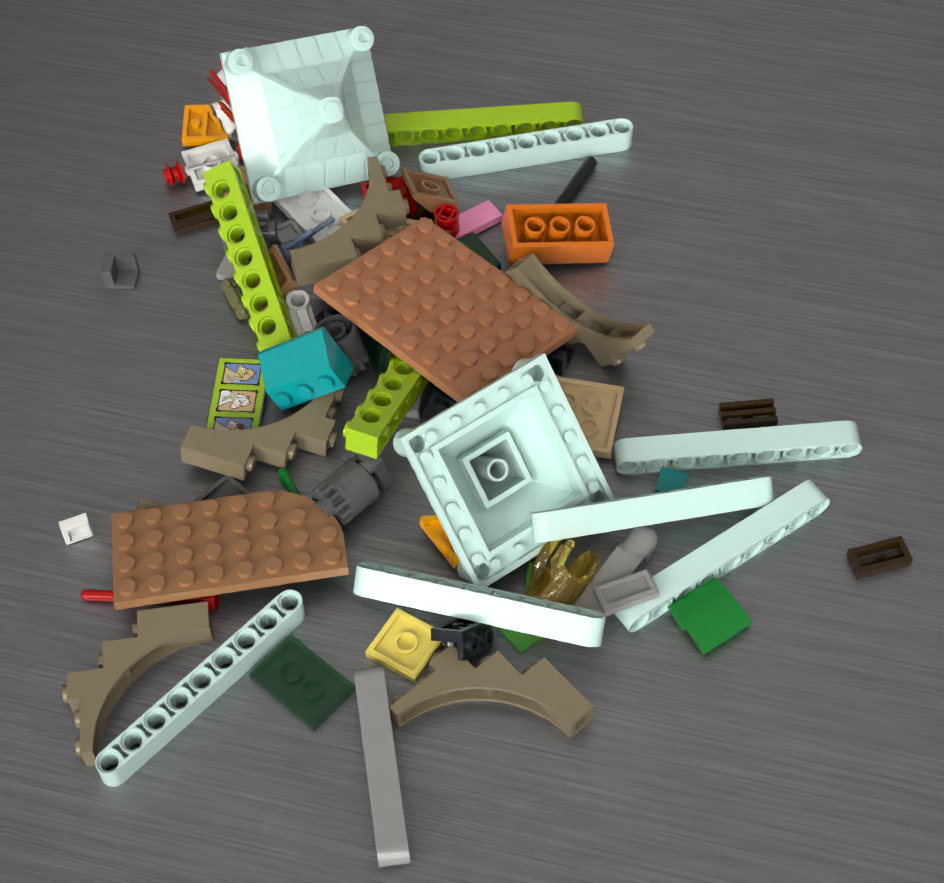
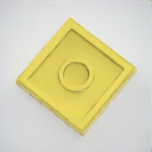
M397 607L367 648L365 655L367 658L416 684L428 667L431 657L441 648L443 642L431 641V628H434L432 625Z

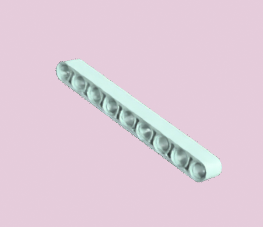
M618 118L423 150L419 154V171L454 179L625 151L632 145L633 124L628 119Z
M834 421L624 438L614 443L613 450L617 472L622 475L659 473L662 467L684 471L845 458L859 454L862 451V444L855 422Z
M771 475L750 477L532 512L534 541L537 543L763 507L774 501Z
M811 480L804 481L654 575L652 579L659 590L658 598L614 614L629 632L632 633L641 629L669 611L667 607L713 577L721 578L820 515L829 506L830 499Z
M358 562L356 564L353 593L362 597L581 646L599 647L602 645L606 615L599 611L373 562Z
M289 589L277 595L105 747L95 760V767L103 783L111 787L124 783L298 627L305 619V610L300 593ZM291 606H295V607H296V608H294V609H292V610H286V608L291 607ZM269 625H274L271 629H264ZM248 644L253 645L252 647L247 649L243 648L245 645ZM224 664H231L228 668H220ZM209 683L205 688H198L201 684ZM181 703H187L183 708H176ZM159 723L164 724L159 729H152L155 725ZM134 744H141L139 748L129 750ZM118 765L114 770L106 771L109 766Z

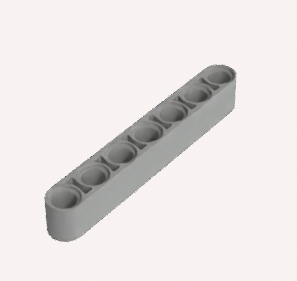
M379 666L353 670L379 868L408 864L411 861L384 668Z

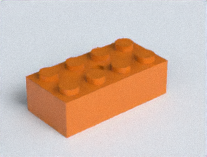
M606 203L506 204L501 224L508 265H513L521 257L532 253L535 254L541 264L608 263L614 248V240Z

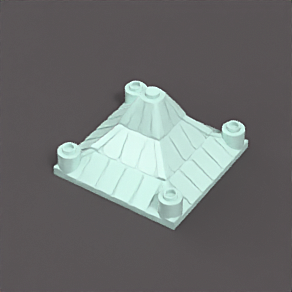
M358 26L352 29L246 49H236L219 54L253 205L369 180L368 157L377 156L380 166H385L387 176H392L398 171L400 161L398 156L391 152L371 58L370 48L374 43V35L366 26Z
M540 353L531 359L524 358L518 360L511 372L414 429L404 428L399 430L393 439L395 451L399 455L408 458L460 560L457 567L458 575L462 580L470 584L487 587L560 541L538 543L534 541L532 512L615 499L545 353Z

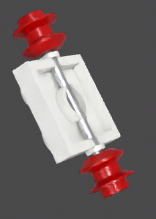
M228 138L182 151L181 154L185 166L177 160L175 166L171 168L166 163V169L162 170L166 184L171 183L173 188L176 181H181L185 184L187 176H190L196 192L205 190L203 187V183H205L203 172L228 160H231L236 166H239L238 161L240 160L244 165L239 142L234 152Z

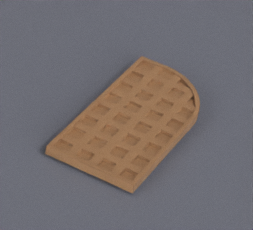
M261 491L111 514L113 602L115 609L120 610L349 575L343 531L333 515L328 517L321 507L313 505L315 501L284 491Z

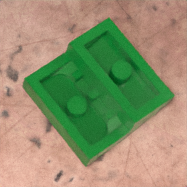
M713 577L667 607L683 632L687 630L702 655L752 624V621L741 605L716 577Z

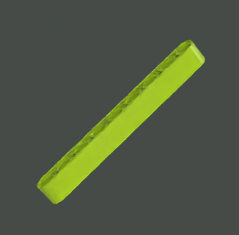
M572 101L383 114L390 147L480 141L584 124L582 106Z

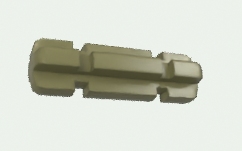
M224 278L220 287L239 320L249 319V310L242 303V293L233 278Z

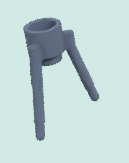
M331 217L295 239L280 245L279 250L286 263H291L290 250L305 247L302 243L303 241L333 223L335 218Z

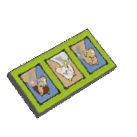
M218 358L205 428L243 430L262 427L267 393L259 359Z

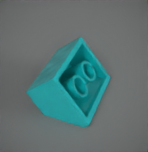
M324 327L262 350L258 354L265 391L281 411L345 388L354 368L353 364Z

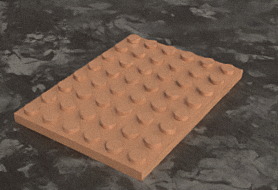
M423 217L314 284L313 289L314 294L457 402L511 372L518 360L524 358L531 359L540 353H545L547 356L578 333V327L572 324L566 317L561 316L546 303L541 302L530 294L528 290L513 282L498 268L426 217Z

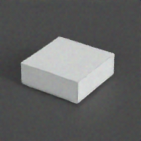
M86 513L58 522L67 545L94 536Z

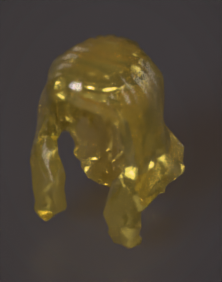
M568 539L565 545H560L550 560V571L545 565L559 541H549L543 545L532 566V582L524 595L571 605L585 590L587 584L592 582V578L600 566V554L597 551L591 552V550L581 553L567 569L564 563L575 544L573 540Z

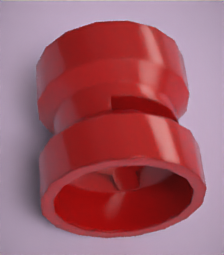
M452 204L437 206L434 210L435 224L451 236L456 237L460 230L458 208Z

